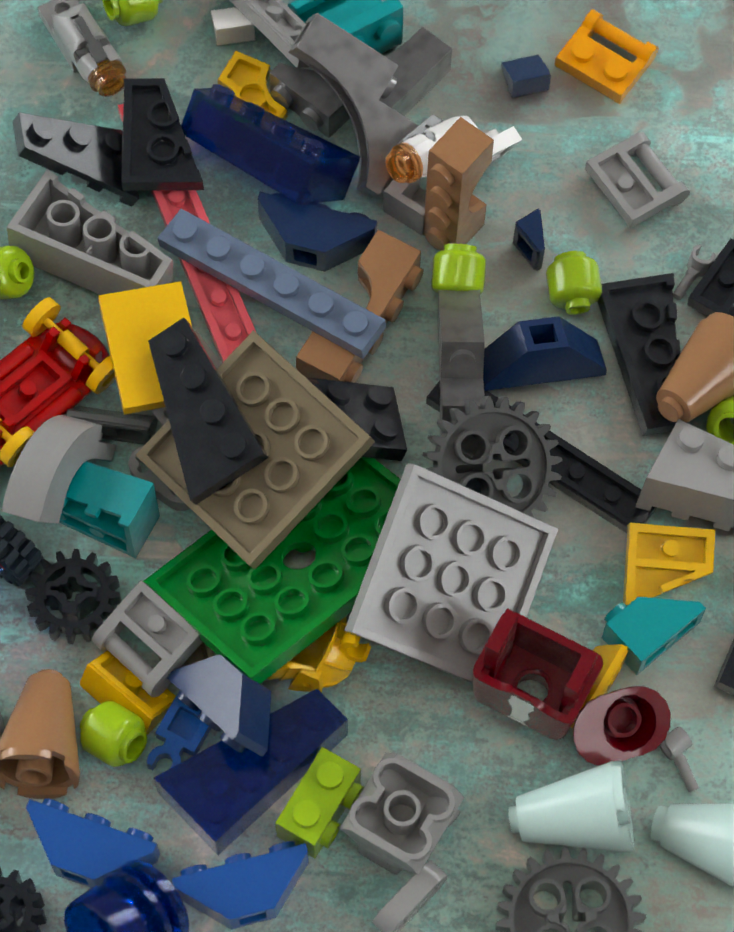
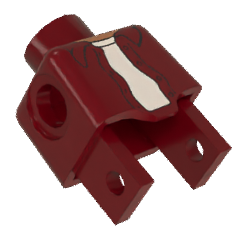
M507 608L498 620L473 667L474 697L481 704L550 739L560 740L568 733L603 667V659L598 653ZM534 680L544 685L548 694L541 701L535 696L517 688L518 684L522 681Z

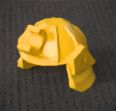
M344 617L268 677L267 680L279 679V681L291 679L288 687L289 690L321 693L324 687H332L346 679L352 671L355 662H366L371 646L369 643L360 644L361 637L344 631L347 625V619Z

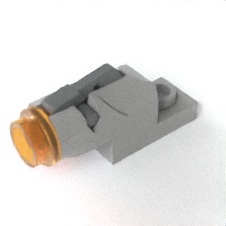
M51 0L37 7L41 20L74 73L79 71L82 78L88 82L93 91L98 92L103 97H109L117 94L124 88V79L127 78L123 62L84 3L80 4L78 0Z

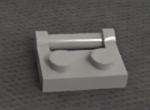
M638 132L587 160L585 170L630 228L669 206L679 205L690 194L686 185L682 181H676L650 148L651 141L644 132ZM630 156H637L663 189L661 192H657Z
M142 580L123 599L92 637V642L100 650H108L142 681V688L154 698L162 694L169 686L170 680L167 677L171 671L180 668L202 643L200 635L191 625ZM126 626L162 658L154 668L120 638V632Z

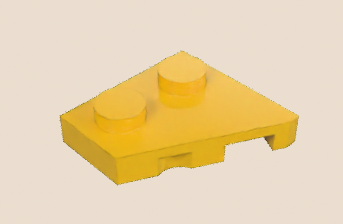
M629 523L627 525L623 602L629 605L637 597L653 598L712 574L716 530Z

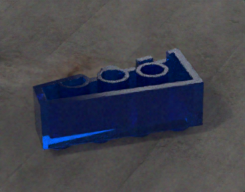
M315 689L270 714L268 750L263 757L248 748L243 753H239L224 741H220L154 777L157 792L204 842L219 855L305 775L321 747L331 751L348 735V719L318 689Z

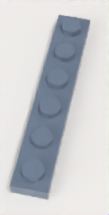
M182 208L157 238L161 248L362 359L386 329V322L382 317Z

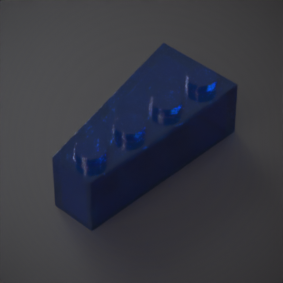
M213 84L211 88H194L181 124L184 135L299 205L345 199L361 158L360 156L275 116L254 103L246 102L234 96L235 92L225 86Z

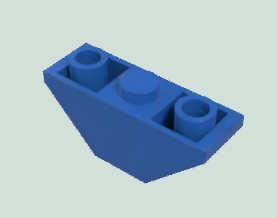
M44 798L42 803L29 799L26 809L56 876L100 890L158 862L160 857L158 845L152 842L153 836L144 831L128 828L127 832L111 828L109 820L96 814L86 813L83 818L68 813L69 807L53 799Z
M294 841L278 843L268 849L269 853L251 857L250 853L236 854L226 858L224 865L209 869L204 864L187 867L180 871L181 876L172 878L176 897L231 930L274 919L279 914L309 863L306 843L297 846Z

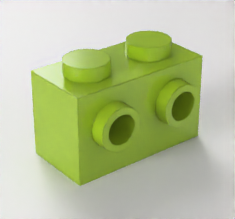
M321 747L275 822L276 836L285 842L294 841L296 846L306 843L308 855L316 859L323 846L327 849L331 846L340 830L341 824L338 823V820L346 808L351 809L352 804L364 789V786L361 785V768Z

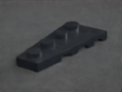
M182 318L148 340L189 498L190 501L197 505L269 457L190 323L185 318Z

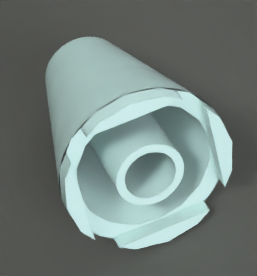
M622 760L605 763L517 796L516 806H509V821L512 834L520 833L522 842L619 852L634 851L631 806L626 788L624 787L627 786Z

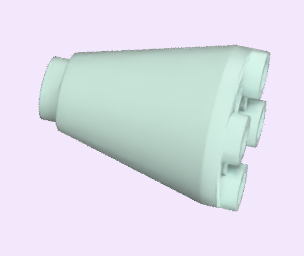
M672 803L669 807L659 805L652 822L651 840L660 842L663 849L734 888V803Z

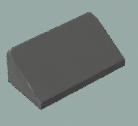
M75 406L67 410L66 414L70 417L103 425L101 430L103 433L102 439L145 445L155 435L158 419L155 416L134 413L124 415L120 411Z

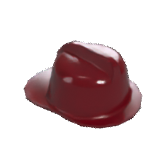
M631 686L614 690L590 700L580 710L573 726V742L578 754L586 762L597 766L611 761H625L642 756L655 750L665 740L670 729L671 712L666 700L656 690L646 686Z

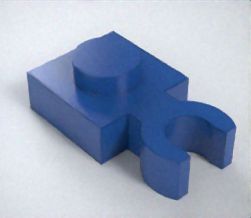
M177 697L174 698L155 732L156 738L164 743L155 747L149 753L147 758L148 769L153 771L159 760L164 758L170 759L173 763L167 775L168 779L174 781L182 770V754L185 752L196 757L211 730V727L198 718L201 712L200 709L197 712L185 705Z

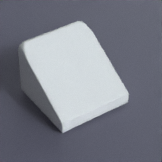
M237 7L211 11L217 46L255 40L254 24Z

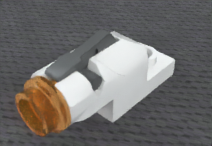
M431 115L391 149V152L386 157V168L389 175L398 183H414L426 177L429 150L460 117L476 128L478 127L468 116L452 117L443 121L437 116ZM514 126L501 133H498L496 129L486 133V135L494 139L492 162L502 158L522 140Z

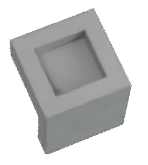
M399 172L384 190L383 211L423 236L426 191L420 188V179L412 181Z

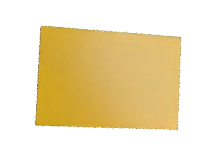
M182 282L98 295L99 307L124 415L166 407L148 340L182 318H185L192 327Z

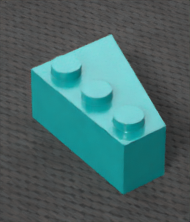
M86 461L77 470L69 485L59 523L136 559L160 517L154 483Z

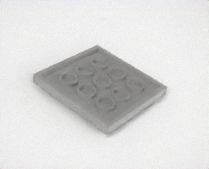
M406 464L344 631L473 683V667L501 615L508 608L527 617L558 528L416 464Z

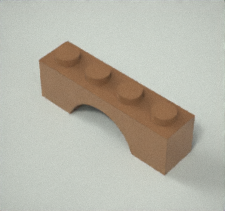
M462 117L434 144L428 154L423 235L438 250H444L445 244H467L485 224L487 204L472 193L483 173L492 162L494 139Z
M380 230L376 232L358 260V281L365 288L370 298L365 309L382 317L386 323L388 321L393 323L397 319L404 304L403 296L408 289L414 291L422 278L424 269L420 268V250ZM312 331L296 356V369L306 378L356 383L363 370L361 363L364 358L358 357ZM384 333L380 335L369 350V354L373 355L377 351Z

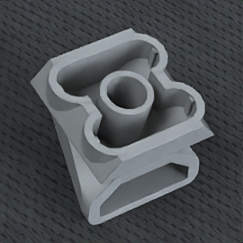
M386 752L375 767L361 794L352 804L350 812L339 829L359 844V853L387 871L397 875L401 870H406L419 875L446 828L461 813L458 808L464 796L453 785L397 753Z

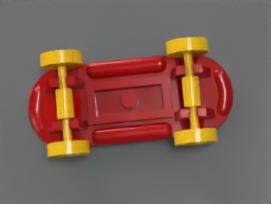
M51 297L40 301L26 316L22 328L31 336L0 360V466L4 464L8 467L14 466L30 437L48 419L58 415H65L67 410L75 407L91 392L100 394L116 380L111 355H109L105 345L97 336L87 329L71 324L66 317L59 323L53 322L58 316L61 306Z

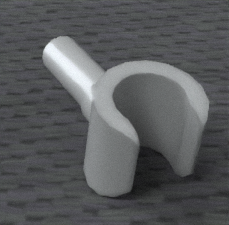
M700 244L692 249L687 263L688 270L673 292V297L677 300L682 299L697 277H703L714 262L715 253L711 255L709 260H701L697 257L702 246Z
M676 727L667 734L665 740L660 744V749L667 758L674 761L688 791L691 792L698 789L699 786L683 752L692 746V741L683 728Z

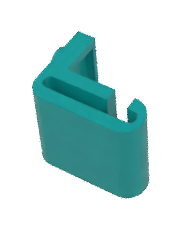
M295 0L288 4V7L304 23H306L309 17L318 13L380 54L402 44L404 7L399 0H385L383 2L381 0Z

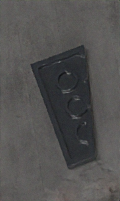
M674 273L601 284L602 293L597 303L642 436L671 432L676 422L667 420L660 413L656 395L680 355V342L676 338L675 326L677 306L673 302L672 290L675 286Z

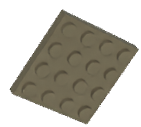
M253 330L217 368V371L269 458L195 505L189 498L169 420L138 451L136 456L255 570L375 441Z

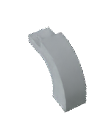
M67 415L54 416L44 422L30 437L14 466L1 511L36 522L59 524L69 485L80 466L89 459L109 461L113 459L116 444L101 441L103 425Z

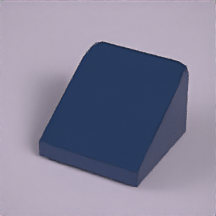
M539 54L501 62V68L511 98L549 90L551 74Z
M540 209L534 210L516 222L513 238L514 246L536 271L542 268L545 251Z

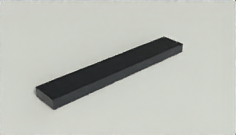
M440 380L426 397V404L439 412ZM484 391L485 396H491L495 408L498 397L489 391ZM509 431L503 439V446L507 453L512 454L519 446V438L514 431ZM548 431L544 435L545 440H558L559 442L557 446L549 450L550 456L562 458V462L551 465V471L562 476L561 480L549 481L551 485L625 533H627V525L629 523L646 524L657 507L652 506L650 511L635 507L641 493L640 488L553 432ZM526 458L514 460L523 467H526L529 463Z

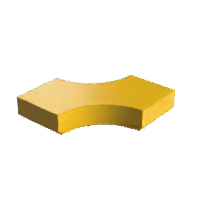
M235 50L217 80L218 88L227 92L237 105L238 113L234 122V132L270 148L288 117L287 109L276 102L267 89V80L271 71L270 65Z

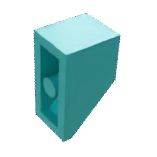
M637 597L629 605H626L624 602L619 603L606 615L604 620L607 623L601 638L608 645L623 644L628 647L625 664L637 676L701 622L706 607L701 602Z

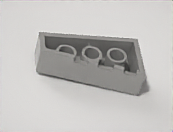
M48 169L7 226L9 246H17L23 249L30 256L33 266L97 294L104 295L173 283V259L134 231L127 232L116 223L115 217L105 210L102 212L98 211L86 202L83 194L75 188L69 190L58 181V176Z
M680 419L677 420L646 477L635 507L648 511L651 510L652 506L671 511V517L688 521L689 516L714 522V528L730 531L731 528H734V444Z

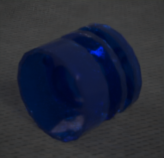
M129 860L123 864L116 872L108 875L102 881L101 886H93L73 900L66 907L64 914L66 932H189L190 926L186 907L178 891L164 874L153 865L142 860Z

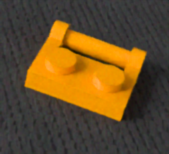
M592 9L586 15L579 29L558 53L554 66L620 104L651 65L658 53L659 47L649 41L646 43L639 41L603 20V14ZM596 33L637 58L632 63L591 39V37Z

